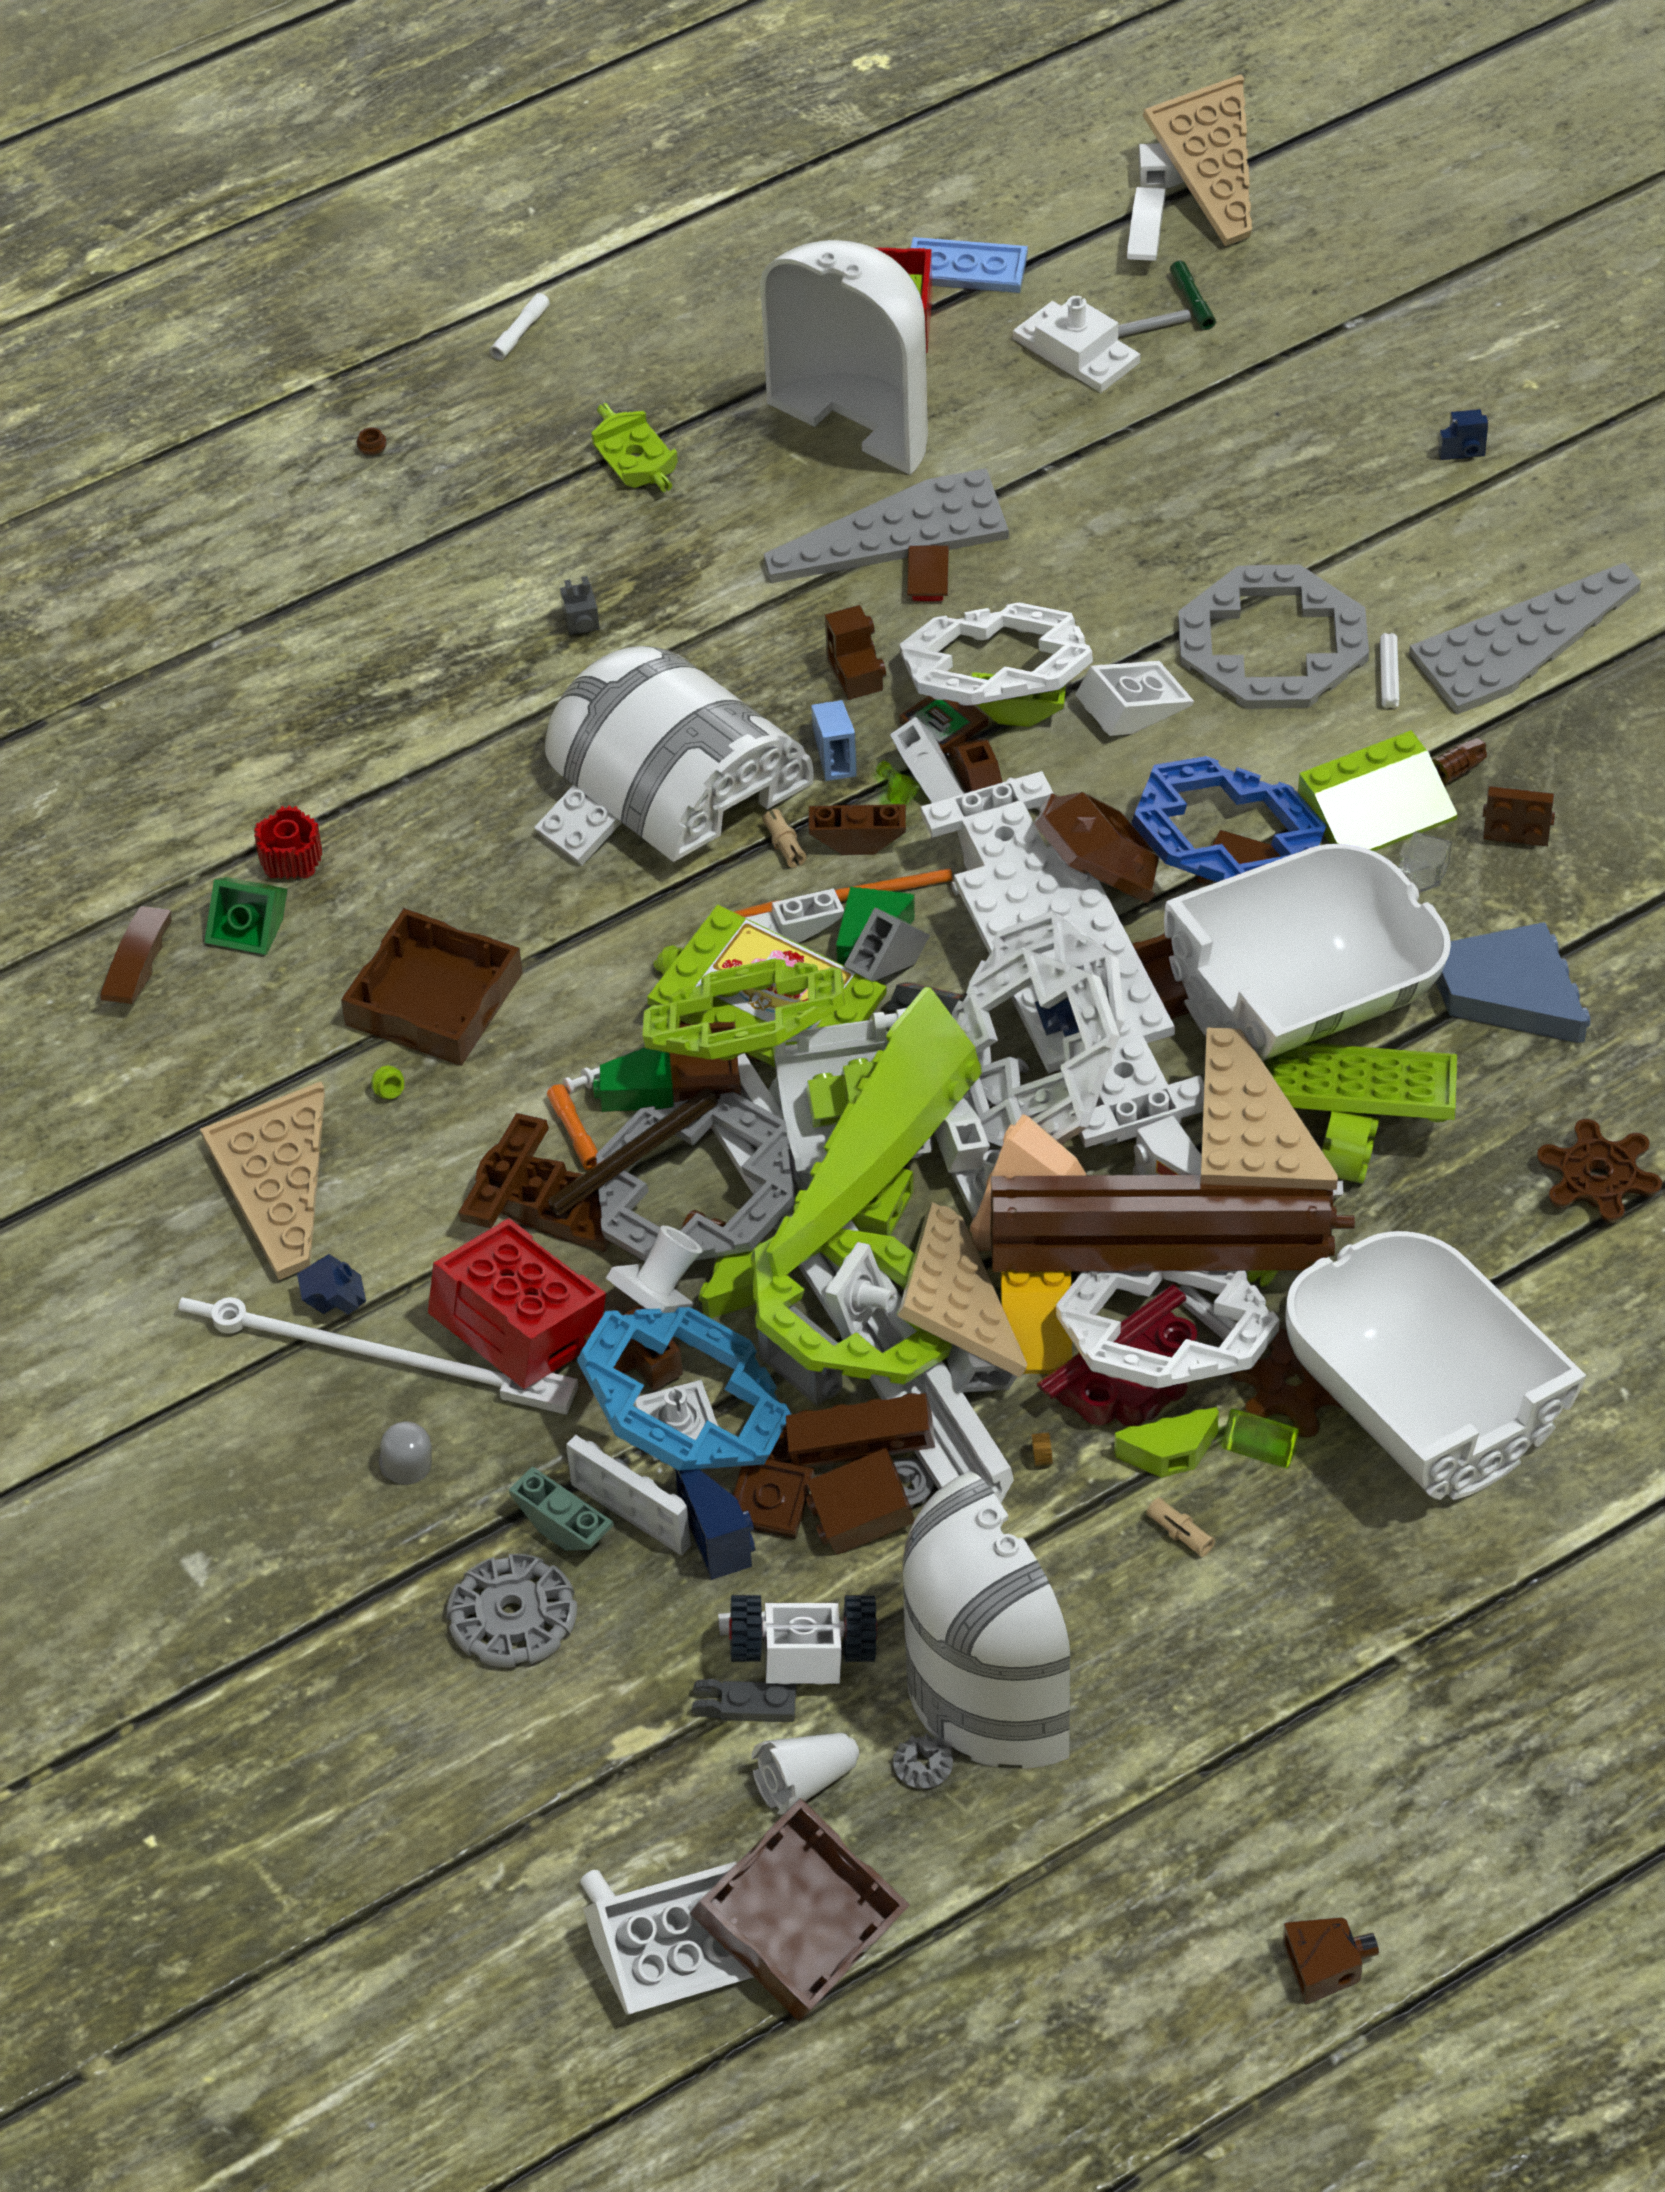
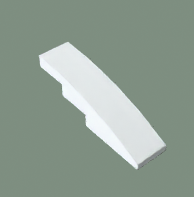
M1137 187L1130 226L1127 259L1156 261L1160 243L1165 189Z

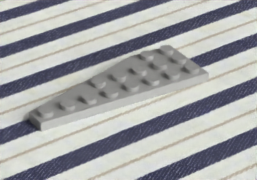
M985 468L924 480L764 553V563L770 582L775 583L909 558V546L949 545V550L1005 540L1009 539V530L988 471Z
M1624 562L1410 645L1409 655L1458 715L1513 693L1519 688L1521 681L1526 677L1531 678L1534 676L1541 665L1548 660H1554L1584 635V631L1591 625L1595 627L1599 624L1607 612L1612 608L1616 610L1639 592L1641 581Z

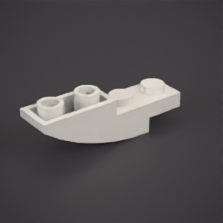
M833 888L772 902L771 912L745 918L799 943L842 918L844 909Z

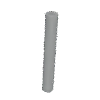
M1186 309L1118 325V337L1191 321L1190 311Z

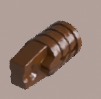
M1475 738L1457 745L1432 759L1443 785L1471 771L1473 767L1486 759V743L1479 738Z

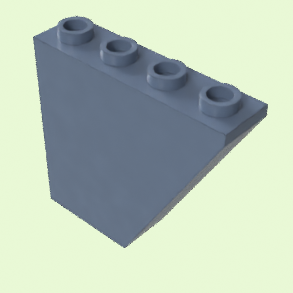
M1545 922L1451 941L1447 962L1439 978L1435 981L1449 1016L1576 1043L1585 1042L1586 1028L1590 1027L1589 1012L1586 1007L1582 1008L1579 1002V990L1576 983H1571L1569 979L1567 961L1565 958H1560L1557 938L1555 934L1550 935Z

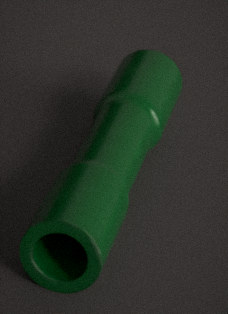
M1182 260L1174 262L1170 266V272L1191 306V311L1202 330L1213 328L1216 324V319L1195 285V280L1189 268Z

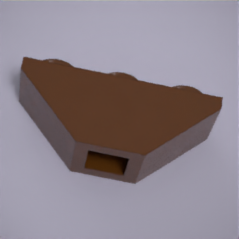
M977 739L948 747V753L966 793L1003 783L998 761L987 739Z
M906 804L809 806V835L841 855H875L906 833Z

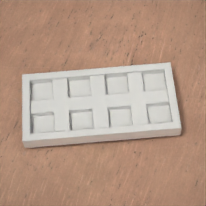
M575 1435L566 1444L571 1484L678 1554L683 1555L690 1548L687 1505L679 1496L675 1494L669 1495L661 1490L652 1479L636 1474L630 1470L625 1462L617 1458L614 1460L603 1453L600 1447L592 1441L586 1442Z

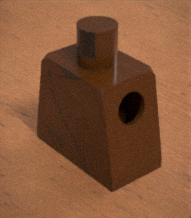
M1345 1918L1284 1923L1283 1945L1305 2005L1357 1984L1361 1980L1362 1975L1361 1959L1379 1955V1948L1374 1933L1353 1937Z

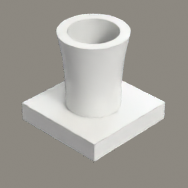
M663 1225L660 1227L656 1241L644 1265L635 1264L612 1267L606 1279L645 1309L660 1308L662 1313L675 1312L677 1307H692L694 1303L674 1289V1287L703 1250L697 1242L683 1232Z

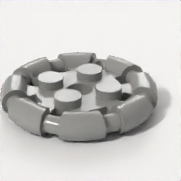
M508 1554L509 1557L495 1560L492 1557L486 1559L464 1573V1580L460 1584H455L448 1600L446 1617L451 1620L449 1630L453 1639L467 1655L475 1654L480 1657L481 1663L512 1668L516 1667V1663L529 1661L530 1664L547 1658L561 1647L560 1641L563 1637L570 1636L577 1616V1602L572 1598L575 1594L573 1586L559 1568L555 1565L548 1566L544 1564V1560L536 1556ZM512 1572V1574L498 1576L500 1573ZM540 1577L537 1585L529 1581L531 1578ZM475 1588H476V1589H481V1588L485 1589V1590L480 1594V1596H479L478 1593H476V1592L473 1591ZM554 1598L558 1601L548 1603L547 1599ZM509 1603H517L521 1606L515 1613H506L502 1610ZM476 1613V1617L465 1619L469 1614ZM545 1623L553 1627L549 1632L544 1630ZM485 1634L489 1639L488 1644L481 1642ZM526 1641L527 1647L512 1649L511 1643Z

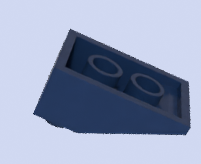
M674 1468L676 1495L687 1505L689 1528L711 1580L752 1567L751 1552L756 1551L751 1535V1531H754V1526L748 1510L742 1512L737 1498L700 1469L679 1471Z

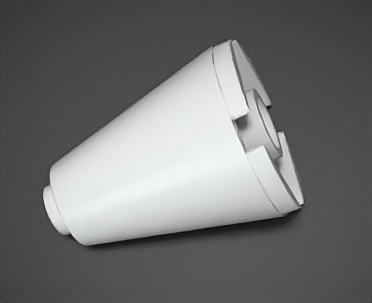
M844 1733L763 1741L755 1745L752 1751V1760L758 1758L759 1769L753 1770L754 1779L766 1804L770 1808L777 1806L780 1809L777 1814L782 1815L799 1798L804 1802L855 1768L859 1758V1749L855 1740L851 1737L849 1738Z

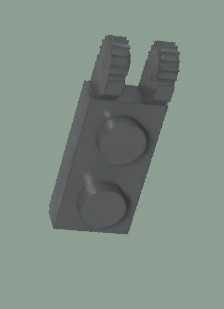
M700 1679L694 1682L693 1692L697 1696L722 1698L721 1703L715 1699L695 1700L692 1704V1712L695 1716L721 1718V1720L795 1721L796 1683L787 1685L742 1681H723L721 1683L716 1679Z

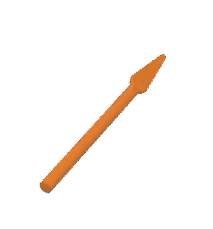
M949 868L852 887L896 892L953 881V876ZM850 887L835 890L840 902L847 901ZM772 902L734 912L743 917L771 912Z

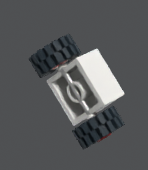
M731 1595V1614L729 1617L731 1662H761V1637H764L766 1683H778L781 1685L790 1683L840 1684L841 1637H844L845 1662H875L877 1640L875 1595H845L844 1622L839 1621L838 1603H765V1621H762L761 1595Z

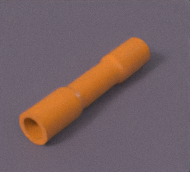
M562 1084L554 1085L548 1089L547 1097L557 1116L563 1122L584 1169L590 1170L597 1165L596 1154L598 1150L584 1129L576 1113V1107L565 1086Z

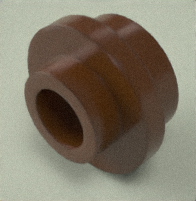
M374 427L363 429L356 441L358 450L367 455L378 454L387 445L384 434Z

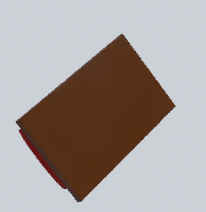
M949 545L909 546L907 596H912L913 601H942L943 596H948Z

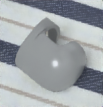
M407 1421L399 1422L389 1427L383 1434L380 1444L379 1466L381 1473L393 1482L404 1485L417 1483L424 1479L430 1472L432 1465V1446L428 1433L418 1424Z

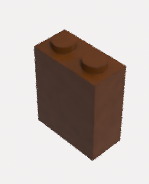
M886 1448L807 1480L811 1492L810 1495L806 1496L807 1503L813 1516L819 1515L821 1523L816 1525L818 1534L824 1545L830 1543L836 1555L914 1523L915 1517L900 1476Z

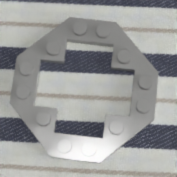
M1300 564L1237 566L1178 612L1181 665L1189 671L1194 669L1202 674L1204 681L1220 692L1227 691L1236 697V702L1245 709L1309 708L1318 701L1319 695L1327 689L1330 691L1347 678L1351 670L1356 666L1362 667L1369 660L1365 607ZM1301 595L1302 617H1334L1336 653H1307V676L1245 677L1244 655H1212L1210 619H1240V596Z
M735 1092L720 1094V1099H717L718 1103L716 1106L675 1134V1136L694 1145L716 1123L758 1147L741 1167L745 1176L763 1186L724 1227L696 1213L680 1230L702 1248L703 1252L696 1260L752 1251L795 1205L788 1130L785 1120ZM686 1101L675 1102L672 1108L655 1110V1107L652 1106L639 1109L596 1154L597 1164ZM639 1159L599 1188V1200L602 1212L601 1227L604 1238L641 1260L646 1261L656 1241L660 1227L631 1211L649 1192L645 1182L628 1173L641 1160Z

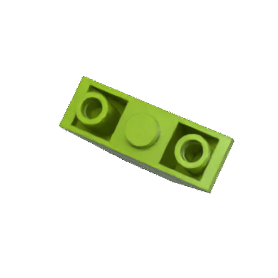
M972 672L971 677L989 680L995 674ZM1066 684L1058 690L975 705L998 724L1031 727L1064 709Z
M754 1248L752 1251L725 1255L724 1257L720 1256L717 1259L710 1282H705L699 1293V1301L702 1302L704 1315L712 1319L756 1303L754 1302L753 1295L754 1268H751V1256Z
M1217 1407L1206 1410L1198 1409L1190 1414L1174 1418H1162L1154 1423L1138 1427H1126L1121 1431L1115 1432V1456L1117 1459L1161 1478L1194 1470L1218 1434L1219 1411Z

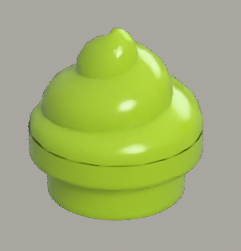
M674 945L666 946L653 962L655 969L664 975L683 948H677Z
M390 1065L382 1066L372 1076V1090L380 1098H396L404 1089V1076L396 1067Z

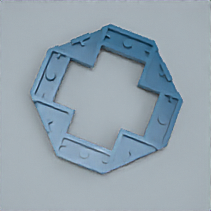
M677 1307L676 1311L671 1313H662L660 1308L635 1310L633 1315H621L619 1311H605L577 1358V1362L615 1435L679 1471L765 1464L786 1425V1415H791L787 1405L780 1403L774 1393L777 1387L766 1367L759 1366L755 1358L757 1351L752 1341L691 1307ZM675 1336L689 1346L695 1347L715 1358L718 1362L735 1369L724 1390L755 1406L739 1437L707 1420L697 1439L694 1440L633 1406L644 1385L614 1369L630 1339L632 1338L643 1344L646 1348L663 1355L672 1337Z

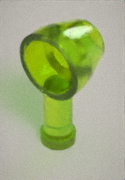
M887 761L880 762L876 767V773L888 780V801L893 804L907 805L916 796L921 787L918 782L899 774Z

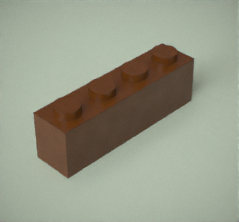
M908 1393L897 1398L885 1400L871 1399L866 1403L854 1405L839 1404L829 1409L817 1411L802 1410L797 1414L786 1415L788 1452L793 1464L810 1468L854 1461L884 1448L887 1449L890 1455L935 1448L932 1410L926 1393Z

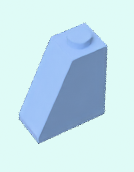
M843 701L811 705L812 727L825 781L856 777L855 732Z

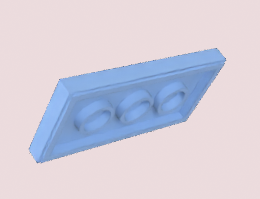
M913 237L911 248L932 249L933 286L1020 293L1028 246Z

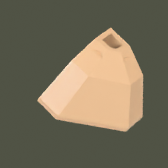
M1022 1114L1015 1125L1011 1124L1005 1132L1003 1146L994 1170L988 1177L987 1188L977 1215L971 1222L969 1232L972 1233V1239L977 1251H992L990 1242L991 1176L1012 1178L1013 1176L1086 1175L1074 1155L1029 1116Z

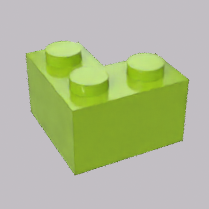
M866 1058L854 1059L849 1061L848 1065L843 1066L841 1075L833 1076L832 1073H820L814 1075L812 1080L807 1081L806 1092L813 1128L837 1125L848 1103L855 1104L858 1092L857 1087L862 1078H869L875 1066L872 1061L868 1062Z

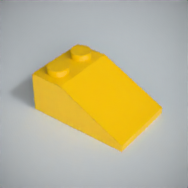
M1009 1269L1007 1272H1001L1002 1308L1027 1362V1367L1023 1374H1050L1072 1358V1340L1056 1317V1304L1071 1287V1271L1015 1272V1270Z

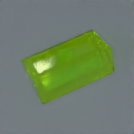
M1231 1408L1223 1439V1449L1282 1468H1289L1297 1451L1299 1429Z

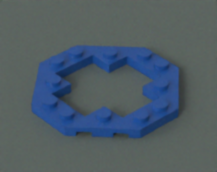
M1207 756L1154 765L1131 822L1165 864L1215 882L1319 846L1326 828V824L1292 786L1282 782L1275 785L1260 781L1261 775L1236 767L1235 772L1219 765V760ZM1220 786L1236 805L1263 801L1289 830L1286 833L1275 834L1271 846L1281 857L1238 864L1222 844L1195 849L1169 819L1171 816L1183 815L1185 813L1187 803L1178 793Z

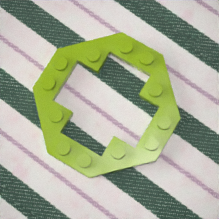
M775 958L710 972L701 977L702 984L693 990L692 987L686 986L668 997L669 1003L653 1005L644 1011L642 1036L645 1048L709 1060L720 1058V1060H731L738 1057L740 1053L750 1051L754 1053L767 1052L773 1046L780 1045L845 1006L844 980L841 968L830 967L818 971L817 965L797 962L794 964V967L786 966L785 960ZM774 983L776 984L778 995L784 993L787 995H798L808 989L807 1001L775 1007V1020L713 1034L711 1033L709 1022L679 1028L680 1016L687 1014L692 1017L700 1016L713 1009V996L732 997L739 994L741 990L754 988V990H764L770 988Z
M841 1228L803 1261L805 1262L821 1252L841 1268L845 1257L851 1253L857 1242L869 1244L878 1268L905 1289L915 1254L893 1236ZM774 1237L754 1248L751 1256V1268H754L753 1295L757 1306L755 1316L756 1328L807 1370L822 1372L824 1367L842 1370V1375L864 1379H870L871 1375L885 1376L889 1378L890 1383L904 1385L949 1356L952 1343L906 1320L904 1321L917 1332L883 1353L857 1332L833 1346L788 1308L802 1299L805 1289L788 1275L781 1277L773 1276L766 1250Z

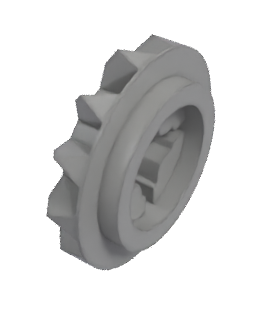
M912 1458L893 1460L900 1479L904 1483L912 1481V1489L904 1487L911 1509L914 1504L919 1502L925 1504L927 1496L933 1493L934 1482L922 1462Z
M928 1733L924 1737L917 1738L911 1735L905 1743L899 1742L898 1750L893 1755L895 1773L902 1782L911 1787L920 1789L935 1787L945 1781L951 1773L953 1767L951 1748H947L944 1745L942 1738L936 1740L931 1738ZM917 1752L923 1753L926 1758L930 1757L929 1770L920 1761H917Z

